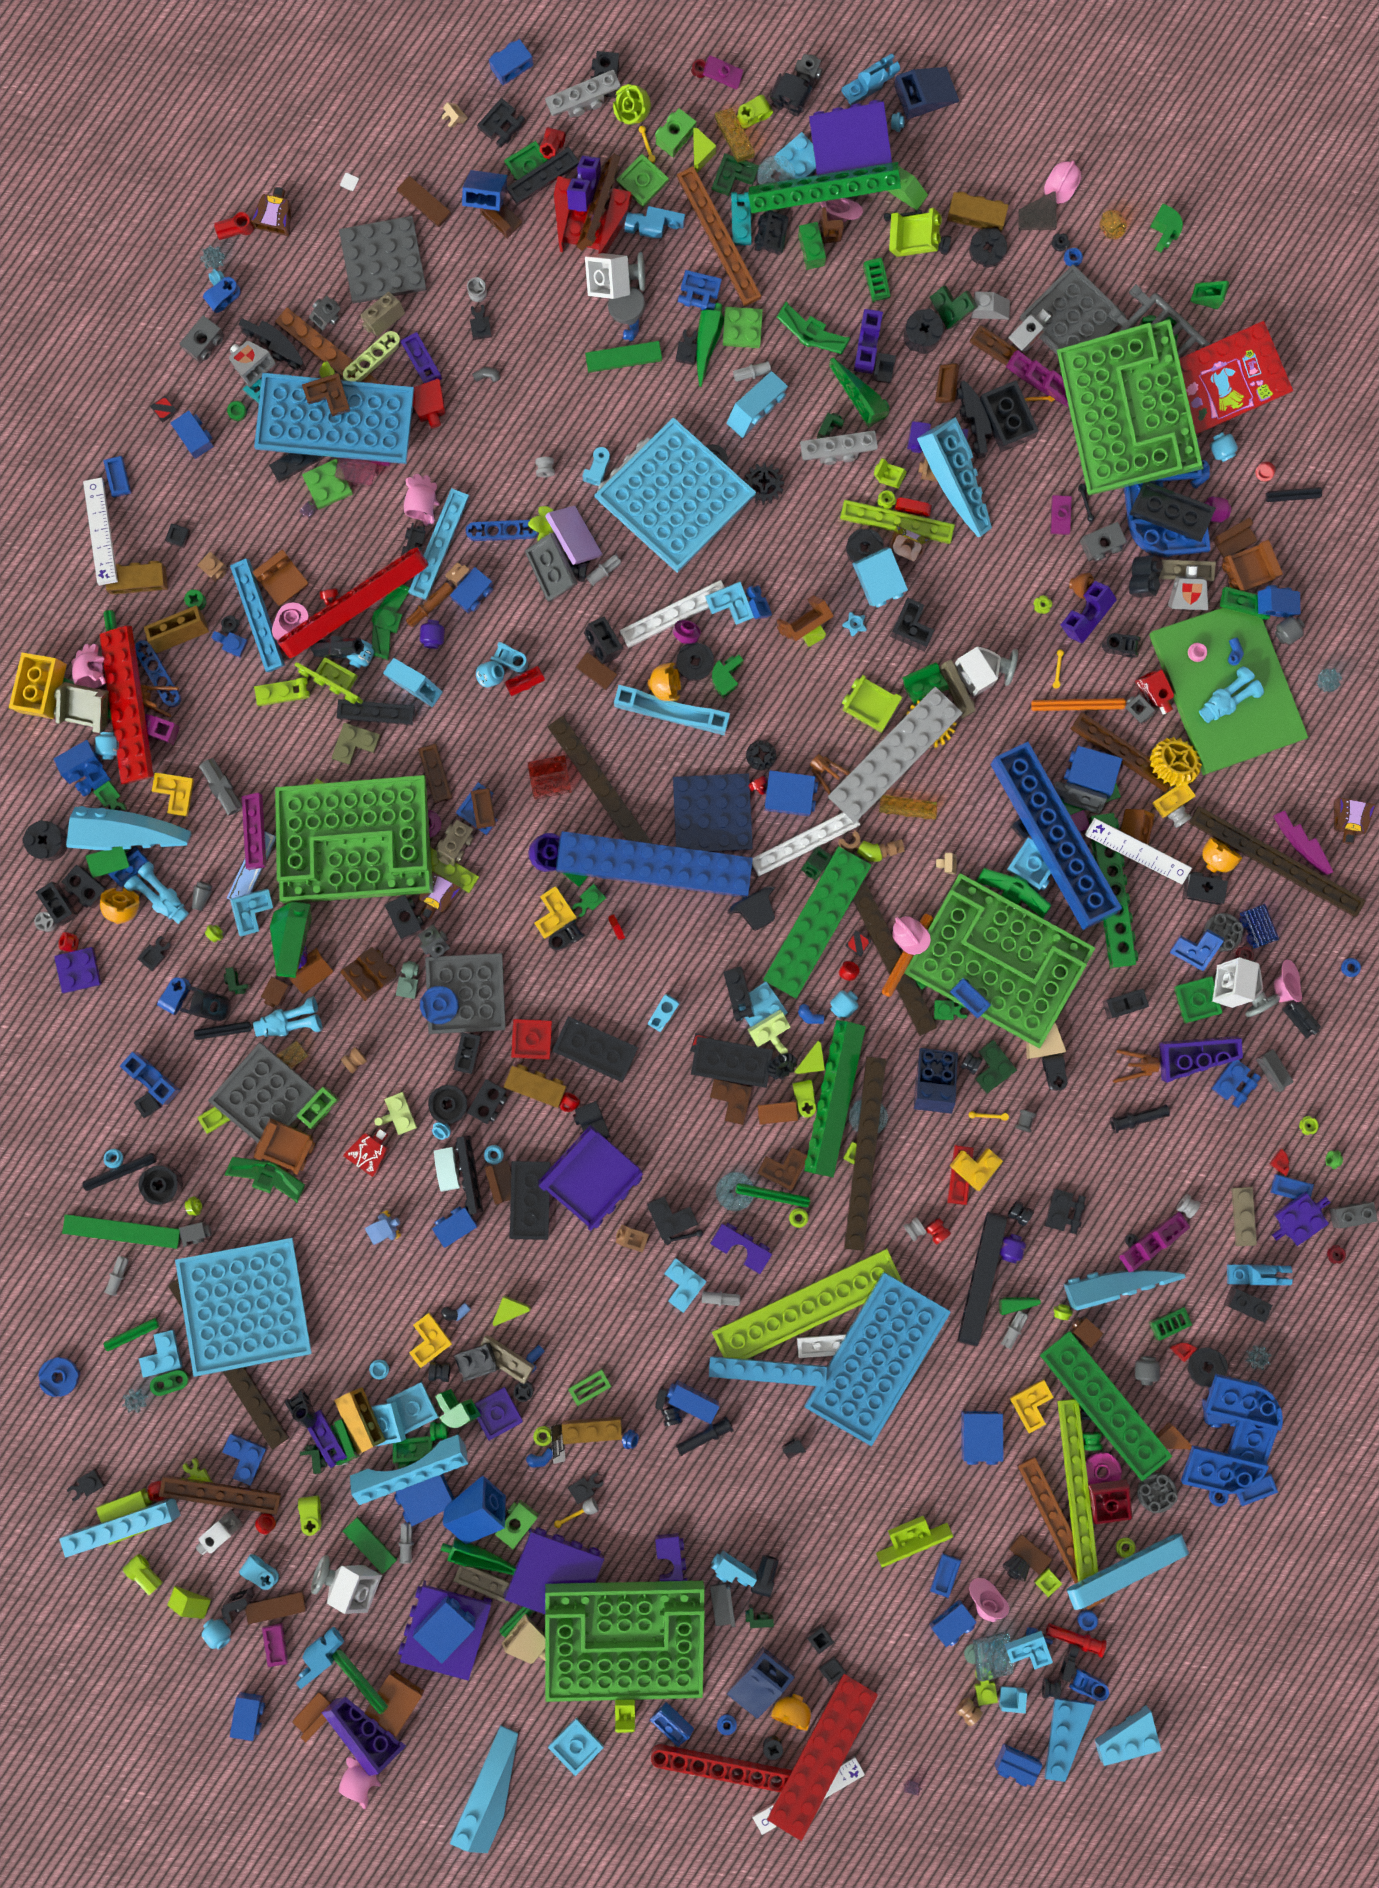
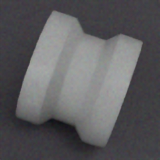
M540 457L535 460V464L538 467L536 476L551 477L555 475L552 467L554 464L553 458Z
M1184 805L1168 815V818L1173 820L1175 828H1178L1192 818L1190 814L1185 812Z
M40 912L35 917L34 923L39 930L51 932L57 927V924H55L48 912Z
M1186 1194L1178 1203L1176 1210L1179 1212L1183 1211L1188 1218H1192L1198 1211L1201 1203L1197 1200H1192L1191 1196Z
M917 1217L913 1218L911 1223L903 1225L913 1241H916L918 1236L927 1233Z

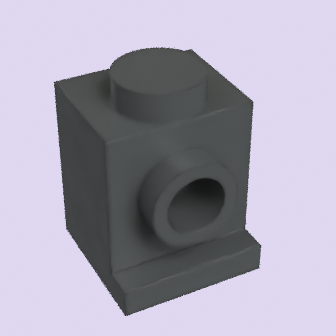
M1140 694L1138 696L1133 695L1126 702L1128 705L1125 708L1142 725L1156 713ZM1139 705H1142L1144 708L1142 712H1137Z
M206 1221L179 1228L183 1247L191 1245V1241L193 1244L205 1242V1237L212 1236L210 1225H207Z

